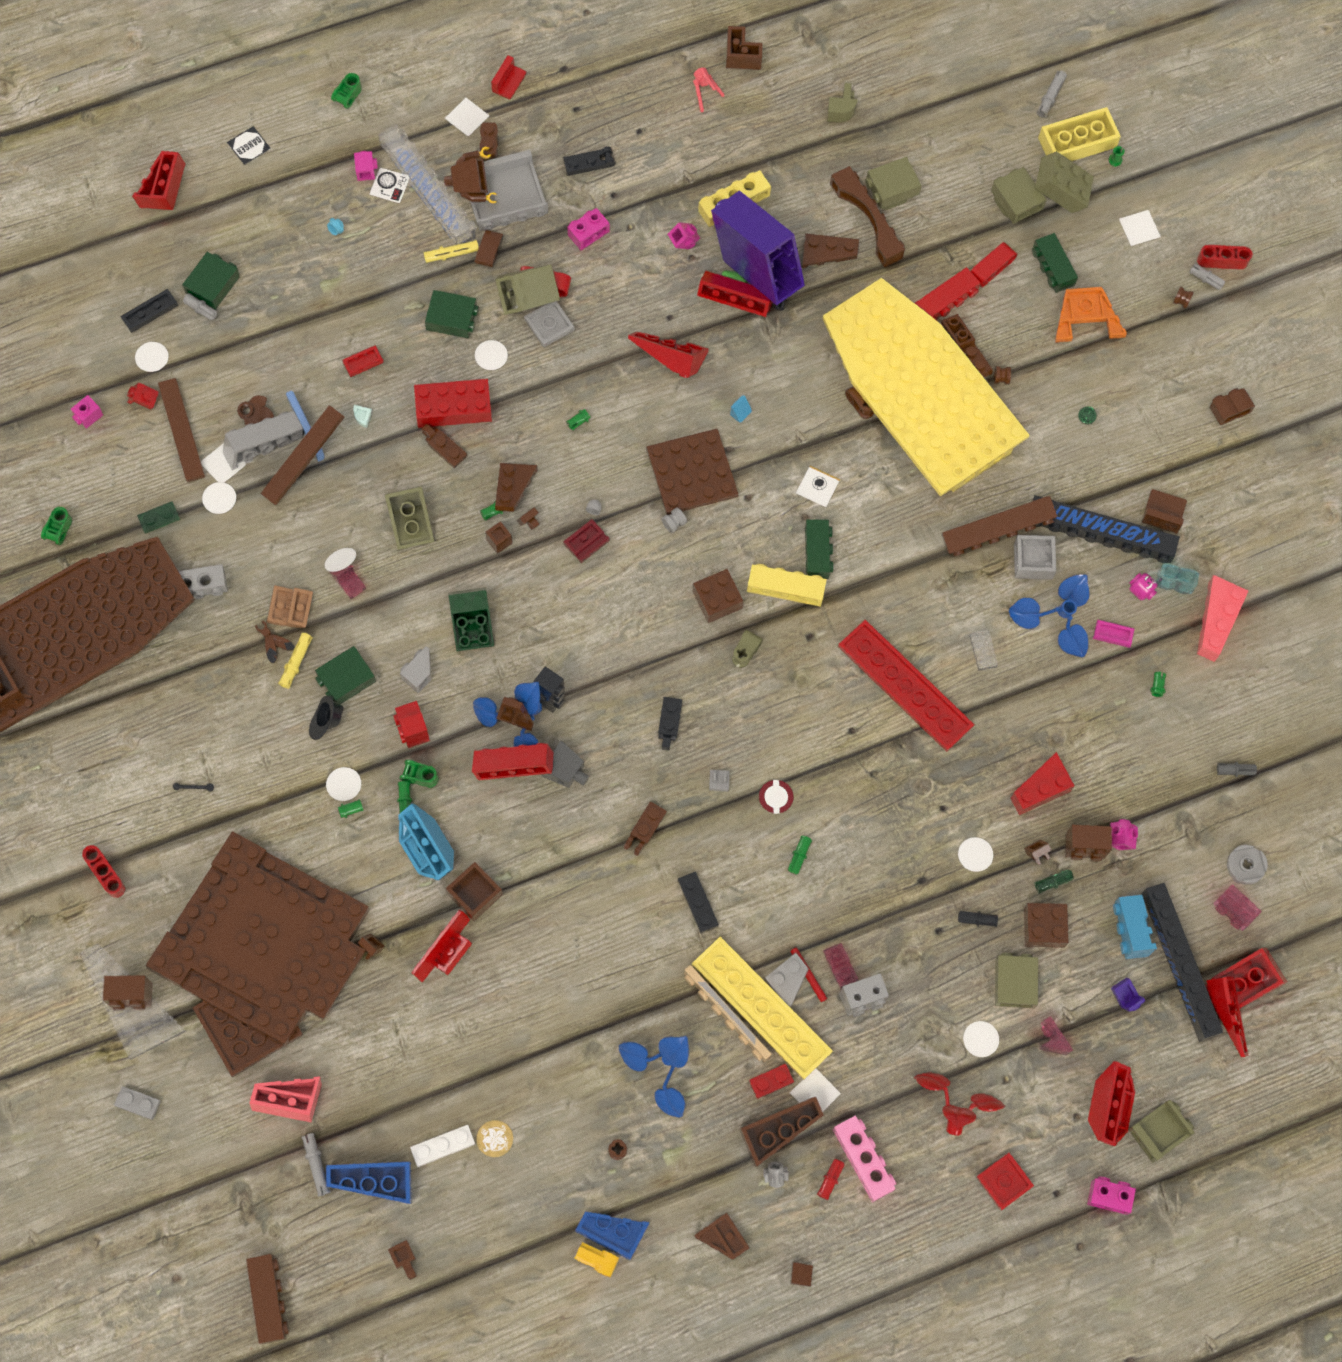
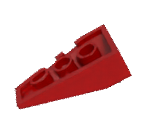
M637 331L628 335L629 340L671 371L679 373V376L689 378L699 371L709 351L708 348L686 342V345L676 344L674 339L659 340V336Z
M1234 976L1206 980L1207 984L1205 987L1213 1007L1241 1057L1249 1056Z

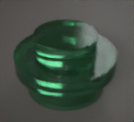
M1083 407L1078 413V418L1083 424L1089 425L1095 422L1097 413L1092 407Z

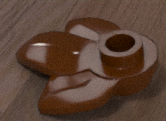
M261 395L253 396L250 401L242 402L238 406L237 413L240 418L244 419L245 426L251 423H259L265 418H274L272 411L265 407L267 397ZM246 408H250V412L248 414L244 413V410Z

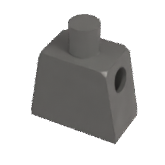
M560 741L553 751L552 773L541 774V776L568 788L574 781L584 786L590 777L581 771L584 767V761L564 742Z

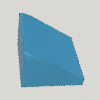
M744 395L731 406L730 415L739 423L752 412Z

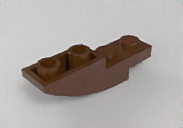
M956 314L942 320L943 328L983 378L991 375L993 369L976 346L975 338L960 316Z

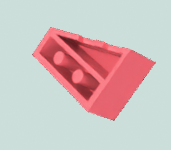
M319 1076L313 1079H294V1081L257 1083L254 1085L249 1103L251 1109L256 1112L312 1123L322 1086L321 1078Z

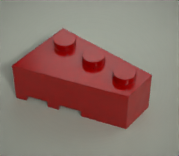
M161 151L150 168L151 172L146 179L142 180V186L138 192H134L132 195L139 208L174 209L185 168V162L179 152Z
M1056 752L1013 793L1010 799L1018 814L1022 815L1070 793L1075 785Z

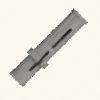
M1064 71L1056 72L1046 95L1042 97V103L1037 110L1039 117L1046 118L1051 107L1055 105V99L1067 77Z
M311 1133L301 1138L306 1150L305 1158L309 1161L318 1197H321L325 1194H330L331 1191L326 1186V1175L320 1157L322 1155L321 1150H318L315 1134Z

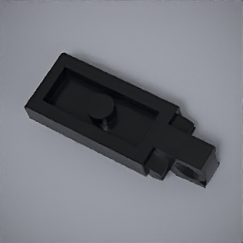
M663 697L658 730V739H663L662 750L669 751L671 740L676 741L683 699Z

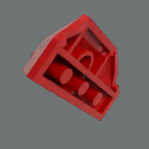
M1113 1061L1095 1081L1088 1115V1122L1097 1140L1114 1147L1128 1132L1135 1097L1131 1067L1117 1061Z

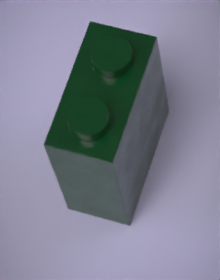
M207 251L182 286L186 294H192L216 310L240 278L236 265L231 262L227 263L219 255L211 254Z
M433 290L425 319L426 330L469 339L470 332L473 333L475 328L474 317L478 316L479 313L476 298Z
M355 646L315 670L317 675L315 680L320 687L324 686L327 690L325 695L330 696L339 705L376 682L375 675Z

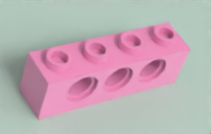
M854 1116L835 1126L833 1132L873 1203L893 1192L896 1182L891 1174H887L884 1168L886 1164L882 1156H877L874 1150L876 1148L874 1141L871 1137L868 1138L864 1132L866 1127L861 1119L858 1120ZM852 1135L860 1137L861 1143L859 1145H854L851 1142L850 1137ZM862 1153L869 1154L871 1162L863 1163L860 1155ZM871 1172H878L881 1180L879 1182L873 1181L870 1177Z

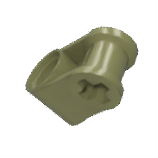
M746 630L734 650L733 664L738 668L746 667L761 646L763 638Z

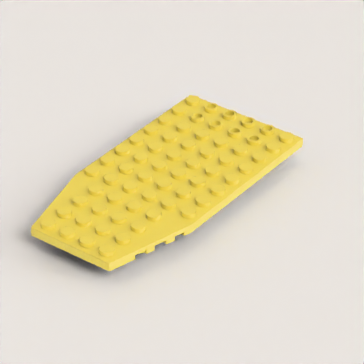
M884 279L877 280L823 315L822 319L831 339H833L836 345L835 348L838 354H840L843 361L842 364L848 372L851 384L940 497L950 490L952 492L956 491L1010 455L1014 447L1029 438L1027 431L942 325Z

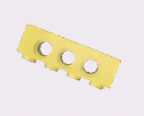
M760 170L756 173L748 174L746 178L740 181H734L725 189L721 188L715 194L705 196L699 201L698 211L709 227L714 225L711 210L715 208V205L722 199H728L739 190L755 203L770 196L771 186Z

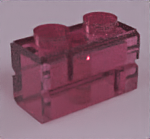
M1233 884L1213 903L1220 915H1226L1231 920L1230 924L1235 929H1241L1242 931L1262 912Z

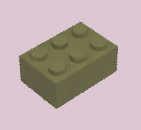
M1056 151L1041 158L1035 189L1069 212L1075 213L1088 207L1094 176Z

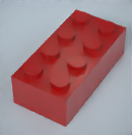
M488 379L414 385L418 428H423L426 424L430 427L492 422Z

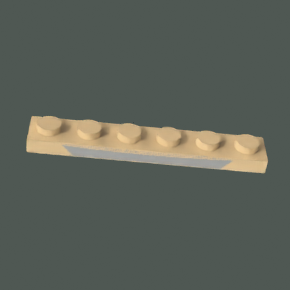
M691 965L688 966L684 971L686 982L690 986L695 985L699 990L697 992L704 1001L708 1000L713 1005L711 1009L718 1016H723L726 1020L724 1022L731 1031L735 1030L739 1034L738 1039L745 1046L749 1045L752 1048V1054L758 1061L762 1059L765 1063L769 1060L772 1054L699 973Z

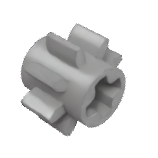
M771 1162L768 1164V1168L763 1169L765 1183L769 1182L771 1187H782L784 1181L789 1180L787 1166L783 1167L781 1162Z

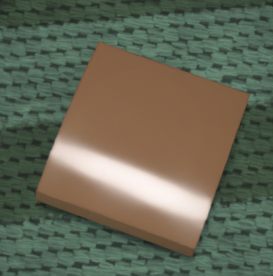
M274 585L266 623L306 628L313 592L295 587L294 589Z

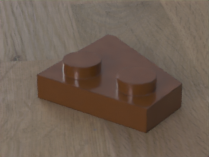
M512 697L503 698L496 719L532 731L534 722L524 704Z
M725 1213L694 1235L696 1239L732 1260L750 1249L728 1213Z

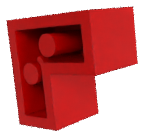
M417 701L395 708L396 714L393 717L396 726H398L402 744L406 743L407 747L411 748L430 741Z

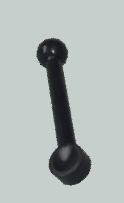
M174 783L173 789L176 791L179 789H207V791L212 792L214 785L211 783L207 785H180L179 783Z

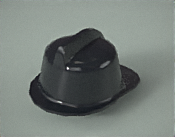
M324 696L320 700L310 722L309 736L313 740L320 739L328 729L335 728L340 724L344 707L333 703L330 696Z

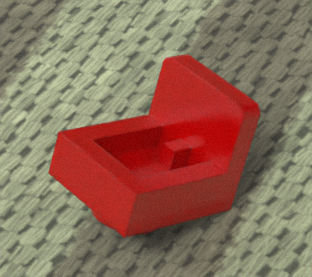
M138 382L129 388L127 403L132 404L135 402L151 410L154 407L159 391Z

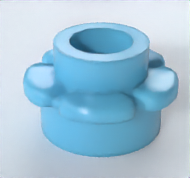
M334 218L329 220L327 228L331 234L338 235L344 231V225L341 220Z

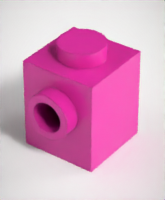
M372 151L354 153L357 181L374 180V169H378L377 158H373Z
M89 395L71 408L73 420L78 425L82 424L86 429L103 416L100 407Z

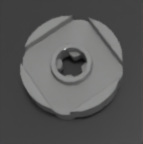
M1251 845L1237 847L1227 858V870L1236 883L1245 885L1257 883L1267 871L1268 864L1264 853ZM1244 860L1252 864L1249 869L1243 867Z

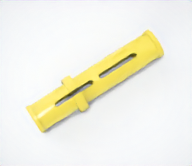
M477 240L445 248L441 246L439 249L424 252V258L426 263L437 260L445 261L446 258L478 252L479 247Z
M301 633L288 664L284 666V673L278 682L280 686L287 689L290 688L295 675L300 671L299 666L313 639L311 635Z

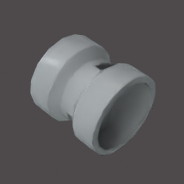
M679 508L673 509L670 515H665L661 518L663 525L670 533H674L677 527L687 523L685 515Z

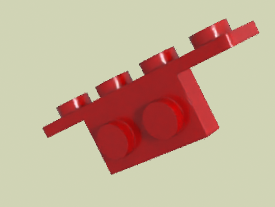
M458 910L432 946L428 948L423 958L416 964L412 974L420 982H424L434 967L449 975L472 945L468 939L460 935L461 931L470 921L463 911Z

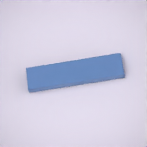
M289 391L286 393L288 402L306 435L311 426L294 392ZM322 448L315 455L318 462L325 458Z

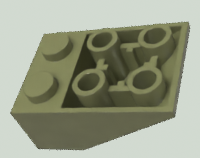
M552 264L499 275L495 279L504 315L560 300Z

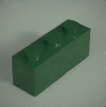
M1052 233L1036 239L1032 253L1038 259L1041 271L1046 274L1049 286L1054 289L1055 293L1075 286L1078 276L1056 234Z
M806 519L805 554L806 575L808 576L819 575L823 579H829L830 573H833V561H830V555H833V544H829V537H832V526H829V520Z

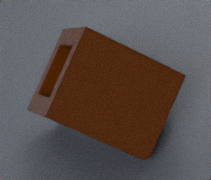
M501 521L485 531L486 540L497 554L513 544L512 535Z

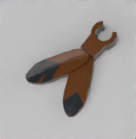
M262 621V624L265 625L262 630L258 629V626L255 625L257 632L261 633L265 638L266 655L271 663H275L277 659L276 646L286 651L295 649L291 641L271 634L265 621Z

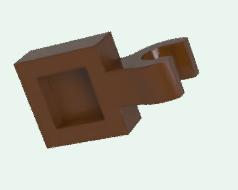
M405 1240L389 1248L388 1251L396 1268L403 1267L409 1280L417 1277L411 1265V1262L415 1261L416 1258L408 1241Z

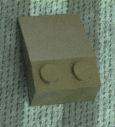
M422 485L385 494L398 550L435 542Z

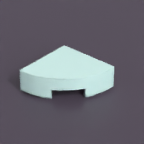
M354 405L353 412L356 421L361 426L367 428L372 415V409Z

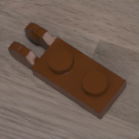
M650 801L631 831L623 848L628 850L634 839H637L640 843L636 847L634 854L639 856L644 846L649 843L667 811Z

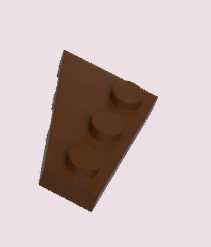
M806 233L802 268H808V266L815 264L817 266L824 265V263L832 261L841 262L857 259L859 239Z

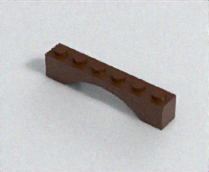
M850 166L832 174L830 185L838 198L858 207L870 220L876 236L875 254L884 268L903 259L905 251L903 242L897 239L894 229L889 227L885 215L878 210L876 201L870 198L866 186L862 185L859 181L858 174Z

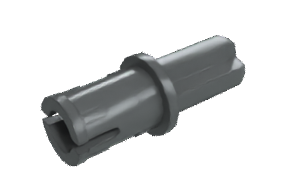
M1238 762L1217 763V775H1235V777H1238V775H1255L1257 773V766L1255 764H1238Z

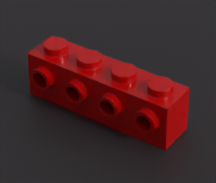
M705 271L697 292L699 297L764 317L767 316L772 301L753 285L709 271Z
M545 743L528 746L518 745L517 747L503 746L498 749L484 748L474 751L472 773L478 780L551 774L554 752Z

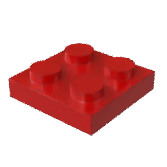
M1007 1153L976 1177L1001 1211L1034 1187L1010 1153Z

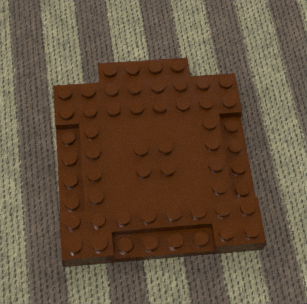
M232 831L211 863L212 867L170 932L167 931L145 966L151 972L286 1047L307 1012L322 1020L326 1018L364 956L366 950L352 943L351 940L367 916L369 906L336 888L333 889Z

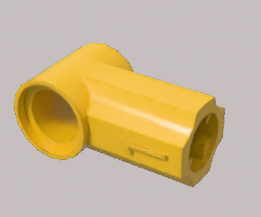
M582 1242L575 1259L611 1278L619 1257L604 1250L600 1251Z

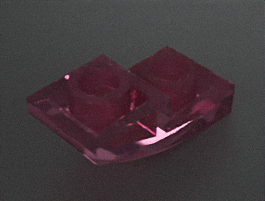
M841 943L823 950L840 990L845 985L859 981Z

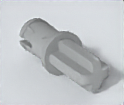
M1197 263L1193 265L1194 267L1189 272L1203 280L1202 283L1206 282L1218 290L1225 284L1223 279L1212 274L1211 270L1208 271L1197 265Z
M190 293L184 297V304L194 309L195 313L201 314L209 320L216 318L217 312L206 305L205 301H200Z

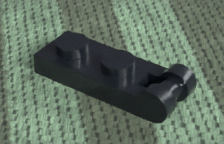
M606 146L601 150L563 157L567 176L613 167L616 163L612 157V148Z

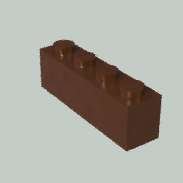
M272 1254L248 1258L246 1261L258 1342L263 1345L287 1340L286 1334H289L288 1322H284L283 1319L286 1307L284 1300L280 1299V1292L283 1291L281 1279H277L276 1271H279L278 1258H274Z

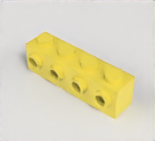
M752 564L747 592L821 607L827 579H823L819 575L808 576L799 571L788 572L783 568L773 569L768 568L764 564Z

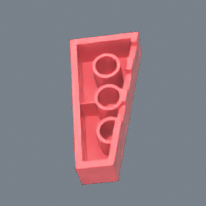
M1213 575L1208 583L1197 654L1215 662L1224 647L1248 590Z

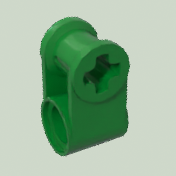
M348 73L338 87L334 89L331 100L333 102L337 101L344 105V108L349 109L362 90L359 76L356 73Z
M56 507L52 510L47 523L42 529L41 539H49L59 546L64 542L67 531L72 524V517L64 507ZM61 515H65L63 520H58Z
M405 760L403 774L399 777L401 781H409L410 784L427 788L437 785L439 778L434 767L413 760ZM429 773L434 774L432 779H424L425 775Z

